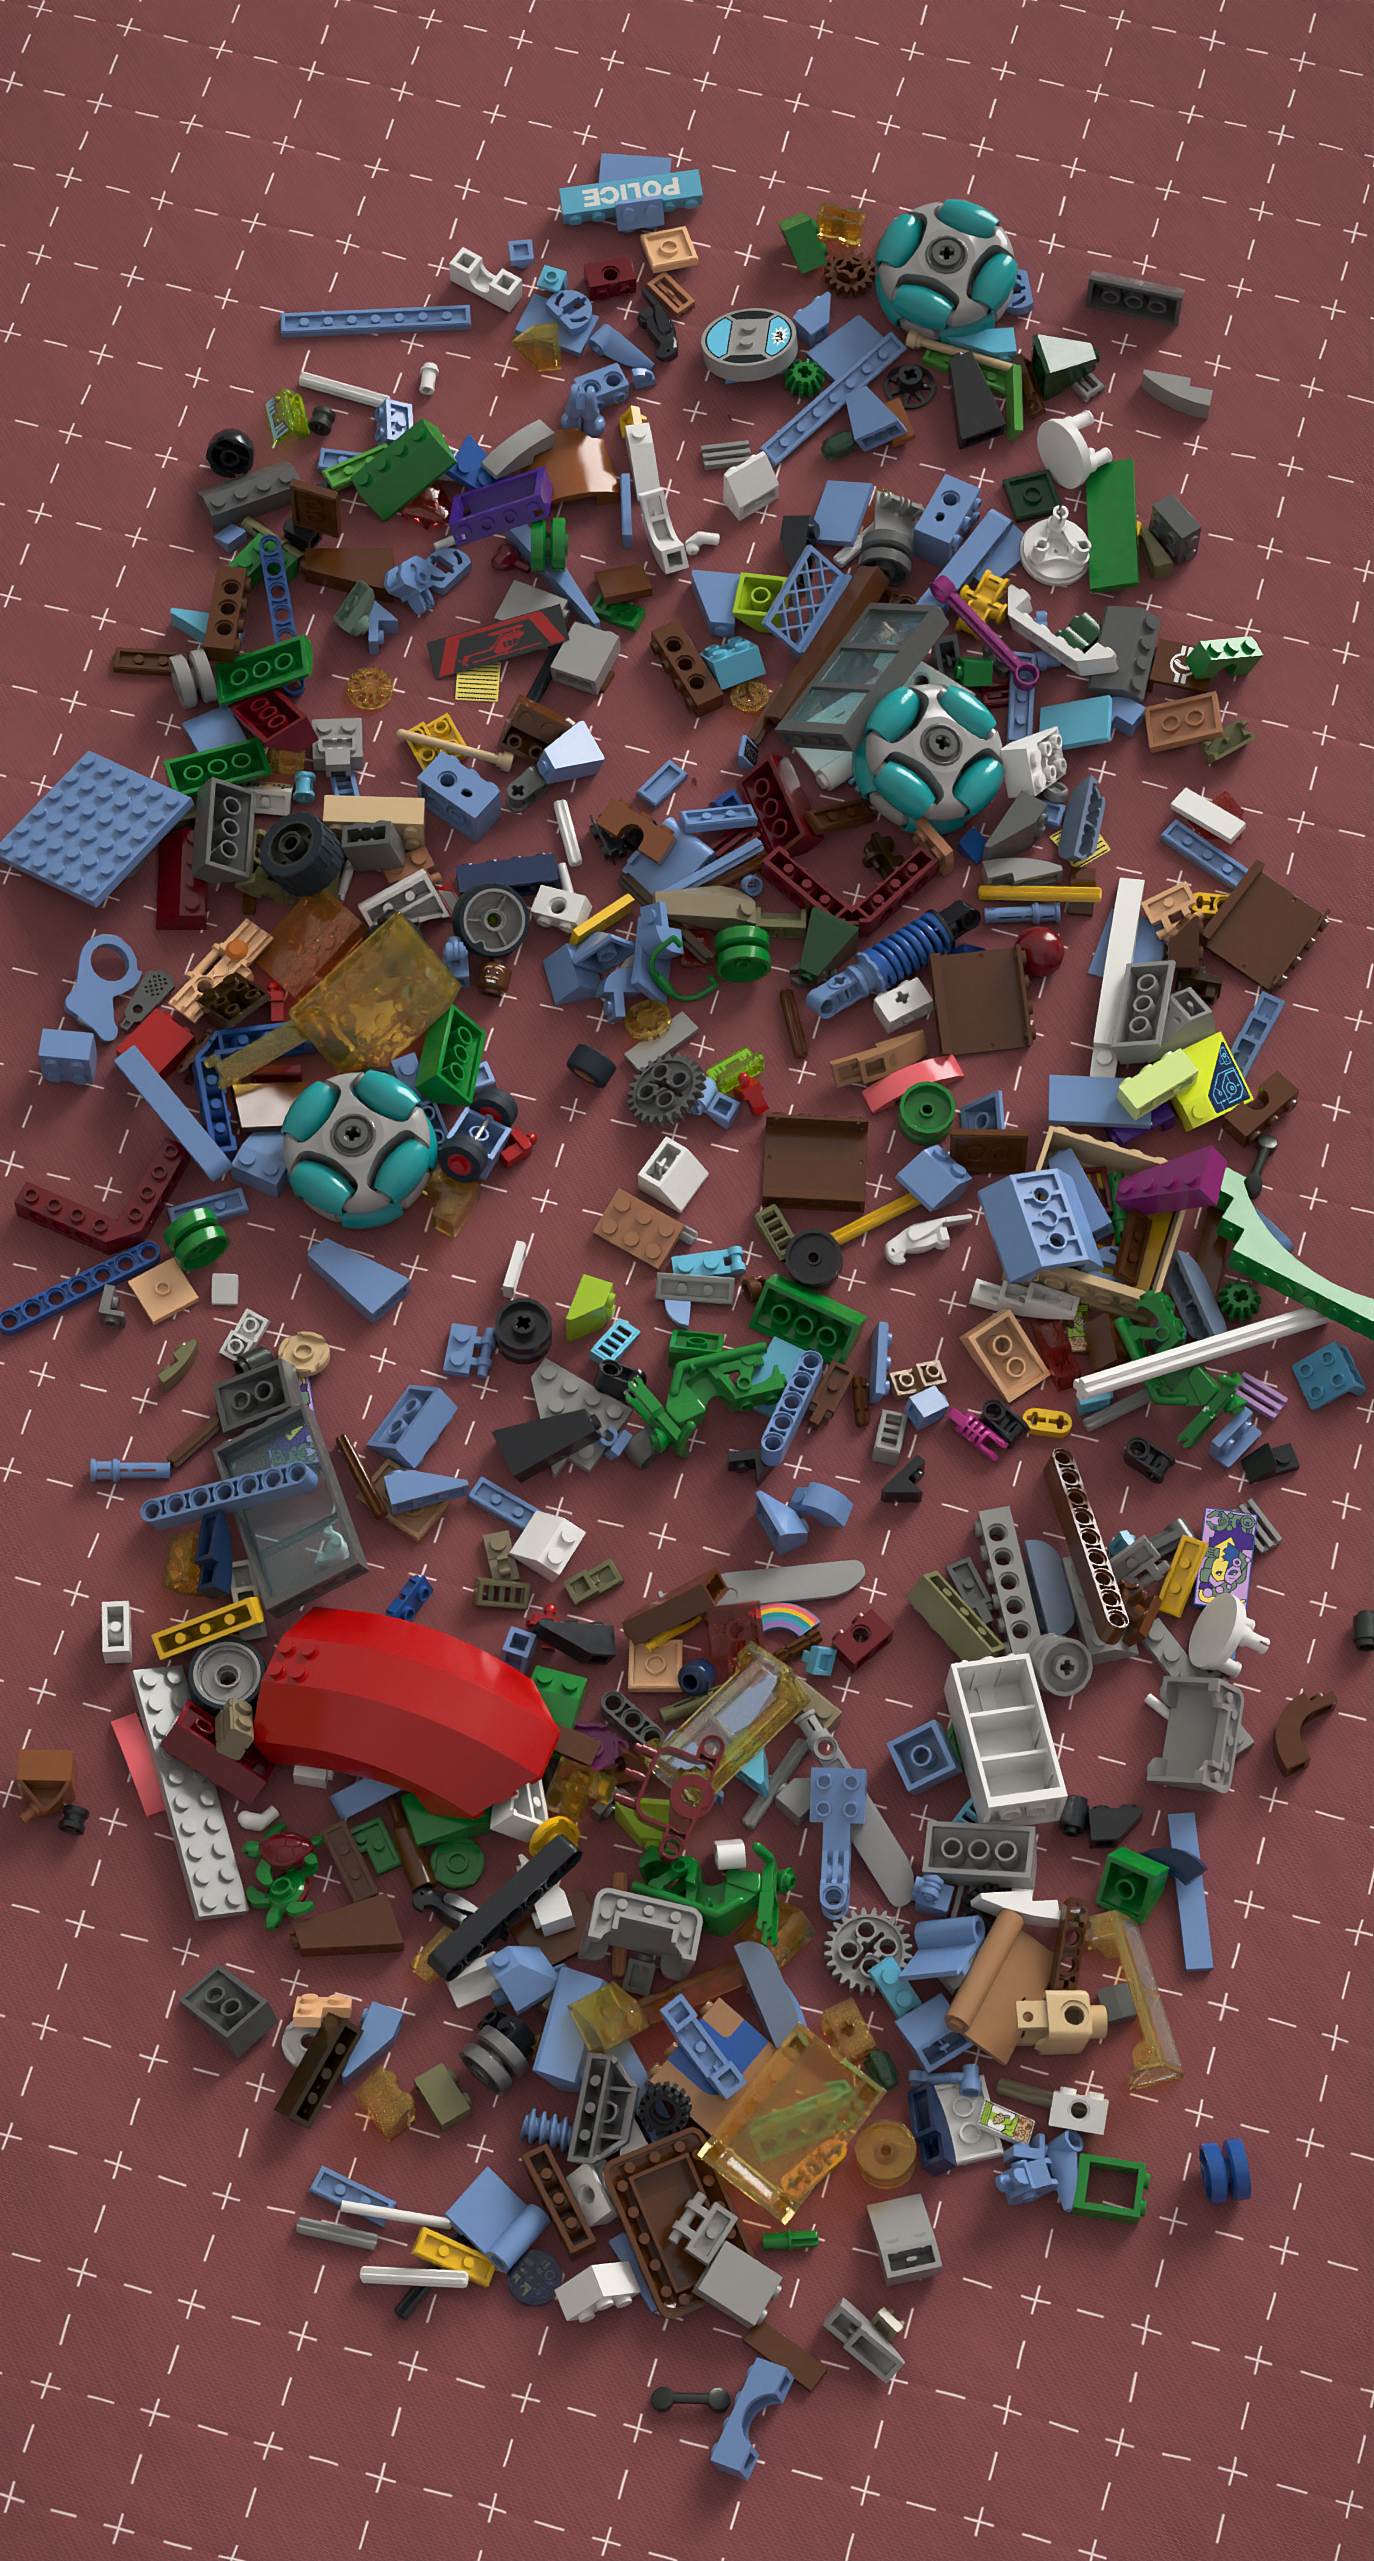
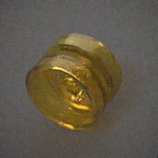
M890 2119L876 2120L865 2126L857 2137L855 2146L858 2171L864 2180L874 2187L884 2189L899 2187L909 2180L916 2168L917 2148L914 2136L905 2125Z

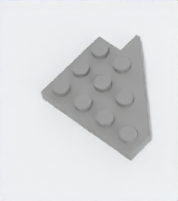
M544 1358L531 1377L539 1419L585 1408L591 1415L596 1414L602 1425V1428L599 1429L602 1437L606 1441H611V1436L605 1432L606 1428L613 1427L619 1433L633 1414V1409L608 1394L597 1391L591 1384L547 1358ZM597 1441L552 1465V1476L556 1478L568 1461L591 1474L607 1448L601 1447Z

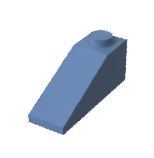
M395 1470L384 1476V1487L392 1515L469 1495L468 1481L464 1479L413 1470Z

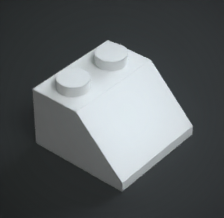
M536 1510L509 1552V1555L553 1583L562 1572L586 1532L565 1518Z

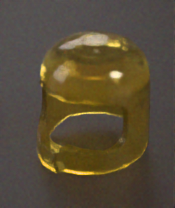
M269 747L267 760L271 771L280 775H295V773L303 771L306 750L295 753Z

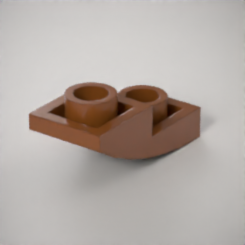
M900 397L884 403L907 429L906 434L891 440L893 447L915 439V434Z

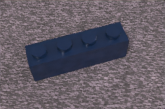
M539 853L529 857L515 856L507 860L498 861L493 859L485 863H465L461 866H455L459 897L469 888L489 882L506 885L515 890L520 896L537 894L541 885L559 889L555 853Z

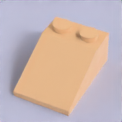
M1010 1309L999 1310L959 1337L974 1362L1007 1403H1010L1051 1375Z

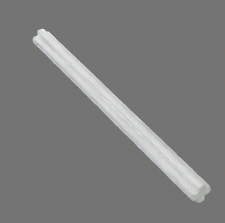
M1304 1307L1075 1379L1073 1387L1077 1390V1398L1082 1401L1334 1320L1311 1308Z

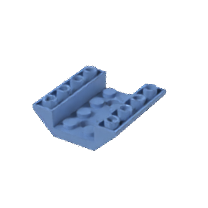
M1057 1168L1014 1174L977 1192L1008 1285L1032 1281L1038 1271L1077 1266L1078 1271L1085 1273L1103 1270L1104 1266L1073 1178ZM1038 1192L1044 1195L1046 1201L1036 1199L1034 1193ZM1050 1238L1059 1240L1062 1246H1054L1050 1242Z

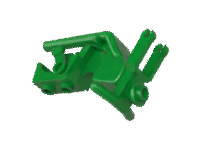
M1150 1290L1140 1295L1141 1301L1134 1304L1135 1307H1145L1153 1312L1161 1326L1147 1327L1140 1324L1134 1325L1130 1316L1120 1317L1113 1321L1132 1361L1149 1356L1141 1341L1143 1339L1166 1341L1155 1354L1180 1347L1186 1339L1183 1334L1186 1331L1182 1321L1179 1318L1176 1319L1172 1312V1309H1174L1172 1300L1168 1295H1164L1163 1292L1155 1293L1154 1290ZM1203 1365L1186 1367L1142 1381L1151 1400L1157 1405L1206 1406L1188 1427L1178 1435L1177 1442L1179 1443L1183 1440L1185 1442L1183 1447L1185 1448L1196 1445L1222 1411L1224 1414L1229 1412L1231 1416H1234L1244 1411L1243 1405L1248 1403L1247 1400L1235 1394L1243 1385L1241 1375L1238 1372H1233L1230 1377L1225 1374L1218 1376L1217 1381L1225 1386L1222 1389Z
M760 1342L678 1362L674 1367L665 1410L643 1384L642 1379L638 1377L633 1378L635 1384L638 1385L636 1387L629 1381L628 1389L636 1398L633 1399L631 1395L626 1393V1401L635 1409L647 1425L653 1428V1433L649 1434L652 1449H657L658 1453H662L670 1444L676 1454L682 1459L689 1458L690 1452L686 1449L688 1439L695 1430V1427L704 1421L706 1405L711 1398L718 1397L730 1412L738 1410L747 1411L755 1406L778 1403L787 1386L786 1377L784 1374H780L778 1365H774L771 1377L761 1383L752 1385L751 1377L754 1374V1368L764 1366L762 1354H767L766 1343ZM738 1372L740 1377H738L735 1386L728 1374Z
M755 1842L751 1848L765 1863L762 1876L759 1872L729 1869L726 1880L715 1886L705 1884L698 1861L690 1856H680L677 1861L666 1863L659 1858L657 1853L658 1847L650 1845L646 1854L641 1857L638 1867L646 1884L634 1881L631 1887L632 1893L697 1909L703 1918L701 1931L717 1937L727 1936L759 1908L756 1927L761 1933L763 1930L762 1943L767 1948L768 1940L772 1939L773 1948L777 1946L779 1942L778 1925L780 1913L778 1895L779 1892L786 1894L788 1891L793 1890L796 1884V1875H794L792 1868L779 1871L774 1855L761 1843ZM664 1848V1851H665L668 1855H675V1854H676V1853H673L671 1850H669V1849H667V1848ZM676 1879H679L676 1884H674L672 1887L664 1891L665 1887L674 1882ZM682 1893L686 1894V1898L681 1897L680 1895Z

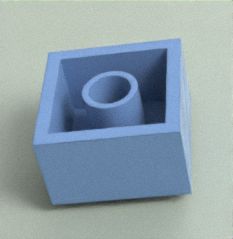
M43 1028L38 1053L43 1079H47L50 1082L70 1081L78 1085L93 1084L98 1059L94 1034Z
M932 1720L886 1743L908 1792L915 1796L963 1772L942 1724L936 1720Z

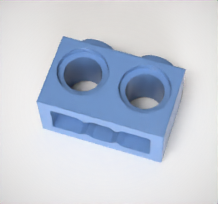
M618 363L574 378V384L579 385V391L587 392L588 386L594 387L599 411L606 406L621 403L629 398V383Z

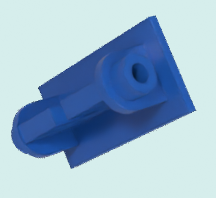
M415 1575L413 1578H409L408 1582L399 1592L401 1596L405 1597L404 1600L396 1597L385 1610V1616L409 1622L414 1619L416 1613L434 1591L425 1575L421 1577Z

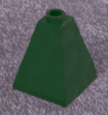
M1039 334L1033 335L1031 362L1044 401L1051 399L1094 371L1096 363L1100 362L1098 349H1093L1092 344Z
M813 907L799 967V979L807 985H818L835 969H838L854 956L858 950L859 927Z

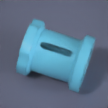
M306 771L295 773L296 791L293 793L294 801L307 804L315 800L313 783H315L316 775L314 773Z

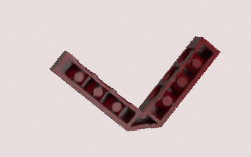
M920 844L910 853V858L899 868L896 866L888 878L882 883L878 882L876 888L867 897H862L853 906H850L842 898H837L826 888L825 883L817 881L808 873L806 867L802 868L780 845L762 860L761 876L800 909H806V914L809 917L813 907H816L859 927L858 937H869L937 875L939 859Z
M165 1137L118 1221L27 1181L14 1201L17 1216L107 1255L118 1253L120 1249L129 1246L135 1247L146 1241L191 1161L190 1154L180 1143Z

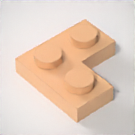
M304 1994L302 1997L297 1996L293 2014V2027L321 2028L322 2018L326 2017L328 2012L341 2018H350L352 1998H346V1996L341 1994H334L329 1997H318L316 1994Z

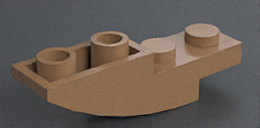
M923 1029L875 1043V1048L830 1061L834 1085L839 1088L858 1081L866 1084L886 1077L919 1061L929 1054Z

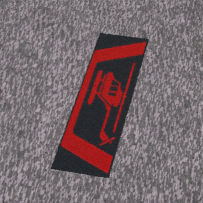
M557 604L427 642L426 644L435 677L439 679L566 642L570 639L561 606Z

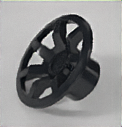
M913 364L894 368L889 372L884 381V392L889 401L894 399L893 396L899 395L901 392L904 393V401L902 403L904 409H916L926 405L933 398L936 390L932 374L927 369ZM924 375L928 377L931 384L922 382ZM889 381L898 385L897 388L890 392L888 389ZM920 389L931 390L927 398L924 399ZM914 394L916 399L920 402L916 404H908L910 395Z

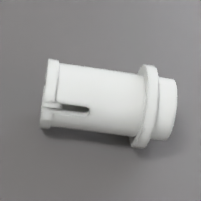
M428 362L420 369L422 378L419 391L424 395L434 394L436 377L439 375L437 365Z

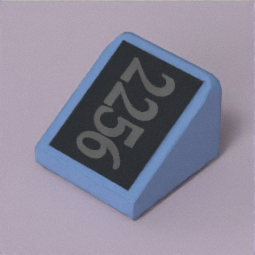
M747 735L741 736L738 750L737 767L750 770L758 762L759 749Z

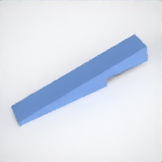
M525 524L505 531L507 540L531 564V529ZM546 556V569L544 572L537 573L559 597L568 600V608L583 624H589L600 630L598 617L566 567L565 572H553L551 569V558Z

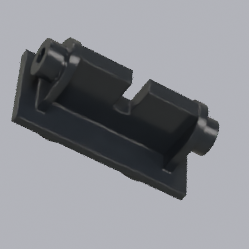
M590 815L589 817L593 825L589 826L595 840L601 839L603 844L599 848L605 860L610 858L615 866L614 858L625 857L628 848L622 838L619 841L600 829L596 824L597 820L594 821L592 815Z

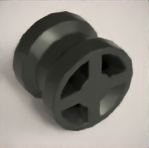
M316 406L313 409V418L309 420L308 428L317 435H329L332 430L331 424L334 423L336 414L328 407Z

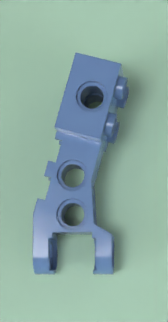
M811 1767L810 1822H823L820 1902L823 1916L831 1923H841V1915L847 1917L849 1914L852 1823L866 1824L867 1769ZM832 1902H839L836 1905H830ZM842 1911L839 1915H831V1914H830V1913H838V1912Z

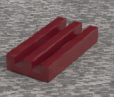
M1009 681L992 683V686H980L981 699L987 709L1008 707ZM1006 690L1001 693L987 694V692Z
M753 826L733 828L709 847L717 853L716 860H718L748 835L751 837L737 848L755 838L760 840L761 834L755 832Z
M301 1064L250 1065L251 1084L302 1082Z
M1106 1166L1083 1168L1086 1176L1090 1174L1092 1187L1100 1202L1101 1197L1096 1173L1101 1174L1106 1208L1104 1209L1108 1217L1113 1216Z

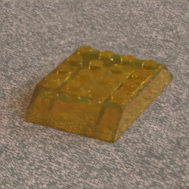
M398 910L291 1008L287 1014L336 1072L341 1075L366 1067H386L391 1063L390 1061L394 1060L452 1006L462 985Z
M798 2022L716 2128L697 2156L786 2225L887 2091Z

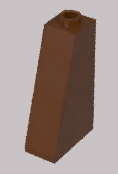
M305 548V558H301V573H305L306 582L350 593L360 578L373 589L375 600L393 603V595L389 594L384 586L385 573L394 568L393 548Z
M715 1567L628 1615L622 1622L624 1633L629 1640H632L635 1646L714 1608L729 1589Z
M387 1893L294 1923V1933L290 1934L294 1950L300 1949L302 1957L404 1951V1942Z

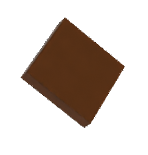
M642 563L594 572L595 580L605 605L653 595L652 587Z

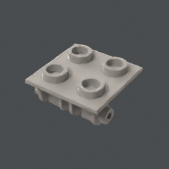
M877 490L874 530H896L906 534L913 541L917 517L922 516L925 508L920 503H910V499L896 496L890 491L880 492Z

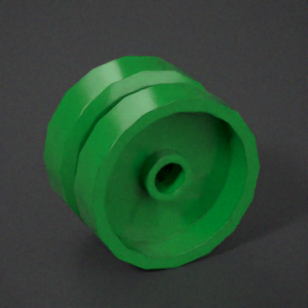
M553 517L550 533H546L545 519L531 522V572H544L546 569V556L551 558V569L553 572H565L566 556H568V533H566L565 518Z
M749 925L733 926L720 931L714 937L715 954L717 955L716 974L721 979L735 983L752 982L767 976L771 971V959L768 953L769 935L765 930Z
M930 1081L916 1083L906 1090L901 1098L897 1121L899 1130L907 1140L921 1146L936 1145L945 1140L951 1132L956 1110L954 1098L949 1090L939 1083Z
M198 1208L181 1215L166 1228L163 1234L164 1242L169 1250L174 1252L176 1262L184 1271L198 1270L213 1263L225 1253L230 1245L228 1235L219 1226L217 1217L209 1208Z

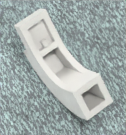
M660 487L638 494L643 513L641 517L653 554L665 574L689 568L684 544L676 536L670 520L664 490Z

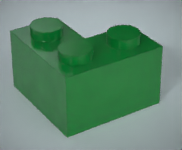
M801 212L778 222L786 245L790 248L798 271L801 274L827 264L825 256L829 254L824 242L820 243L817 234L820 233V230L812 216L808 217L805 212Z
M260 533L228 565L230 567L247 568L248 578L252 579L251 591L264 578L259 551V541L263 535ZM272 541L266 542L263 546V549L268 553L274 552L277 548V545ZM282 549L289 585L298 575L297 558ZM272 564L267 569V572L272 576L278 575L281 571V567L277 564Z

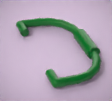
M672 935L659 944L652 952L649 959V971L652 974V980L667 996L684 1002L696 1001L719 986L712 975H708L707 980L711 984L704 990L694 995L678 994L669 982L656 971L655 961L658 954L674 942L678 948L682 947L683 943L677 936Z

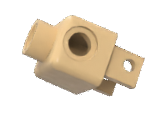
M1045 1990L1039 2001H1016L1014 2003L1017 2030H1024L1023 2037L1019 2039L1016 2046L1035 2045L1034 2049L1037 2050L1038 2055L1079 2054L1083 2051L1089 2039L1106 2038L1108 2026L1106 2008L1104 2005H1090V1997L1086 1991ZM1024 2014L1031 2016L1029 2022L1024 2021Z

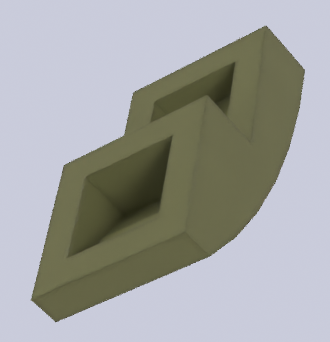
M611 1558L589 1571L584 1569L563 1582L575 1605L592 1600L625 1583Z

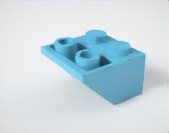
M741 636L730 638L727 640L728 643L721 646H709L705 648V652L699 654L721 690L766 674L758 646L743 637L741 638Z

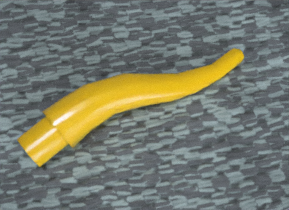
M697 1616L690 1622L677 1625L651 1638L643 1645L644 1649L651 1653L671 1638L695 1626L701 1621L702 1617Z

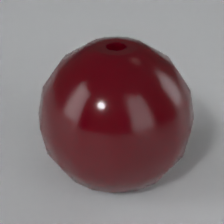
M1042 926L1027 928L1019 934L1015 945L1020 944L1021 950H1025L1027 963L1023 965L1024 974L1030 977L1043 978L1052 975L1059 969L1065 949L1061 938L1055 931Z

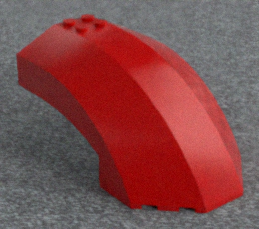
M314 1606L282 1636L261 1680L254 1721L253 1744L268 1762L313 1767L364 1777L414 1793L431 1814L476 1820L484 1815L483 1810L496 1802L498 1805L518 1794L516 1790L529 1782L533 1785L542 1779L561 1733L535 1682L493 1655L448 1634L403 1619L375 1613Z

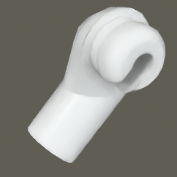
M698 531L686 540L684 546L686 553L691 556L696 555L699 552V547L703 544L717 546L720 537L717 533Z
M271 1805L262 1814L246 1810L240 1812L238 1822L245 1829L262 1831L280 1814Z

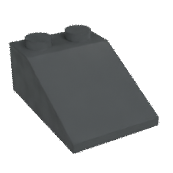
M1021 790L984 845L982 862L998 858H1013L1031 848L1036 840L1040 841L1047 830L1045 824L1049 817L1046 814L1048 804Z
M282 1358L212 1385L224 1434L255 1428L263 1424L268 1418L288 1411L291 1406L304 1403L296 1368Z
M220 1964L216 1965L178 1999L179 2003L225 2049L237 2058L278 2023L268 2001Z

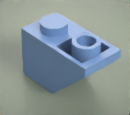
M828 291L822 296L815 297L807 307L799 309L792 317V322L796 328V335L810 349L828 336L831 294Z

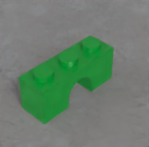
M1252 636L1199 641L1184 661L1196 679L1214 678L1224 667H1226L1231 676L1249 674L1262 658L1263 653Z

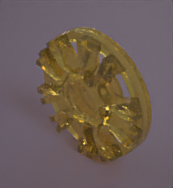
M376 666L365 669L362 667V669L359 668L356 673L353 672L347 684V693L349 699L356 706L368 710L377 709L387 704L391 699L393 683L385 670L382 671L379 667L376 668ZM373 673L371 677H368L366 674ZM384 679L388 682L384 684L380 683ZM354 681L360 683V685H352V684H353ZM379 694L385 697L380 702L377 699V696ZM360 696L365 697L363 703L357 700ZM369 699H373V704H369Z
M645 1000L633 1005L627 1011L626 1017H624V1025L629 1035L633 1039L636 1037L642 1041H649V1038H653V1040L660 1038V1034L664 1031L668 1032V1028L671 1027L670 1023H672L669 1008L657 1000ZM650 1006V1009L642 1010V1007ZM629 1019L636 1020L635 1022L629 1023Z

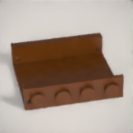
M1256 859L1203 929V936H1199V944L1260 987L1272 993L1276 986L1281 989L1288 979L1286 975L1290 968L1295 970L1302 960L1300 954L1303 950L1309 951L1317 940L1314 938L1315 934L1318 931L1322 933L1330 922L1328 916L1331 910L1328 908L1322 914L1265 875L1262 872L1265 864Z
M1016 944L1012 948L941 956L940 953H933L928 956L940 1056L1026 1048L1033 1044V1040H1036L1035 1025L1030 1024L1029 1015H1033L1032 1001L1027 1000L1026 990H1030L1028 975H1024L1023 965L1027 963L1025 950H1021L1020 944Z
M783 1112L767 1113L762 1207L767 1208L776 1204L778 1208L864 1213L869 1119H864L860 1116H851L849 1118L837 1117L831 1114L812 1116L807 1113L788 1115Z

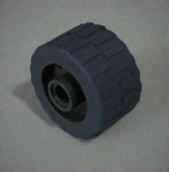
M309 812L291 813L279 819L277 823L269 828L270 830L265 834L260 845V864L265 872L287 893L296 897L311 896L321 892L322 889L328 887L335 880L344 860L341 840L317 816Z

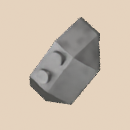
M590 2052L587 2054L567 2161L570 2163L595 2165L630 2142L640 2088L612 2054Z

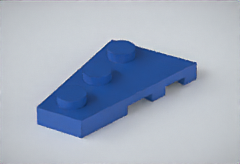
M470 434L465 437L455 455L458 463L445 473L469 490L508 478L505 475L495 479L481 467V462L488 455Z

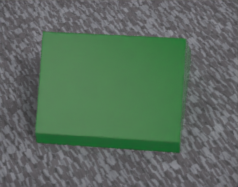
M673 1329L669 1345L668 1367H675L682 1360L723 1351L725 1334Z

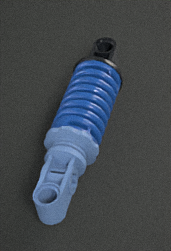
M963 900L955 901L939 913L933 909H928L919 918L905 925L902 929H898L895 934H890L887 939H882L879 943L874 944L872 948L870 947L863 952L857 953L855 965L846 967L842 973L833 976L829 981L811 990L806 997L807 1007L820 1017L828 1019L842 1009L851 1006L860 998L867 997L872 990L876 994L886 992L897 981H902L905 976L909 977L912 972H917L920 967H925L930 954L940 953L941 956L943 953L953 951L956 947L955 940L979 925L981 921L980 912Z

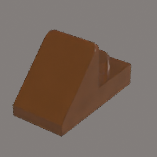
M1071 866L1069 887H1096V868ZM1068 902V915L1093 917L1094 902Z
M618 1745L622 1765L614 1763L603 1767V1771L597 1772L599 1782L606 1789L612 1785L616 1786L632 1781L629 1777L623 1775L625 1768L635 1769L646 1774L650 1761ZM655 1768L653 1769L651 1775L656 1773Z

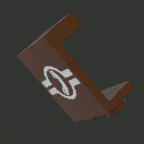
M1159 638L1158 646L1154 649L1153 666L1150 668L1147 681L1149 682L1147 692L1152 693L1154 683L1194 691L1197 692L1196 695L1207 693L1211 678L1196 679L1184 661L1195 646Z

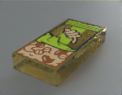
M1089 1303L1078 1304L1074 1320L1064 1319L1068 1356L1090 1354L1083 1326L1091 1321Z

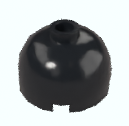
M233 428L224 429L211 438L207 448L206 460L211 464L210 468L220 476L235 478V474L243 473L245 475L252 468L255 449L253 442L247 434Z

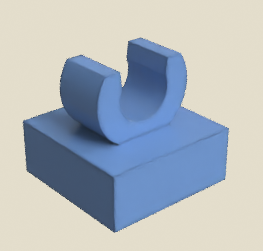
M531 239L508 241L511 266H517V269H525L527 265L534 264Z
M608 1427L605 1432L611 1436V1441H606L604 1438L597 1441L601 1447L607 1448L603 1455L611 1461L621 1454L633 1436L625 1429L618 1433L615 1428Z

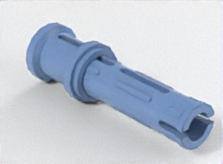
M1055 901V904L1040 905L1038 902H1034L1032 906L984 908L985 924L1032 921L1035 925H1039L1040 922L1051 921L1060 924V902Z
M91 1458L90 1463L91 1482L96 1480H112L117 1482L120 1481V1478L170 1479L171 1474L170 1462L121 1463L118 1459L96 1461L95 1458ZM98 1469H110V1471L99 1472ZM120 1469H128V1472H120ZM133 1469H156V1471L133 1472Z

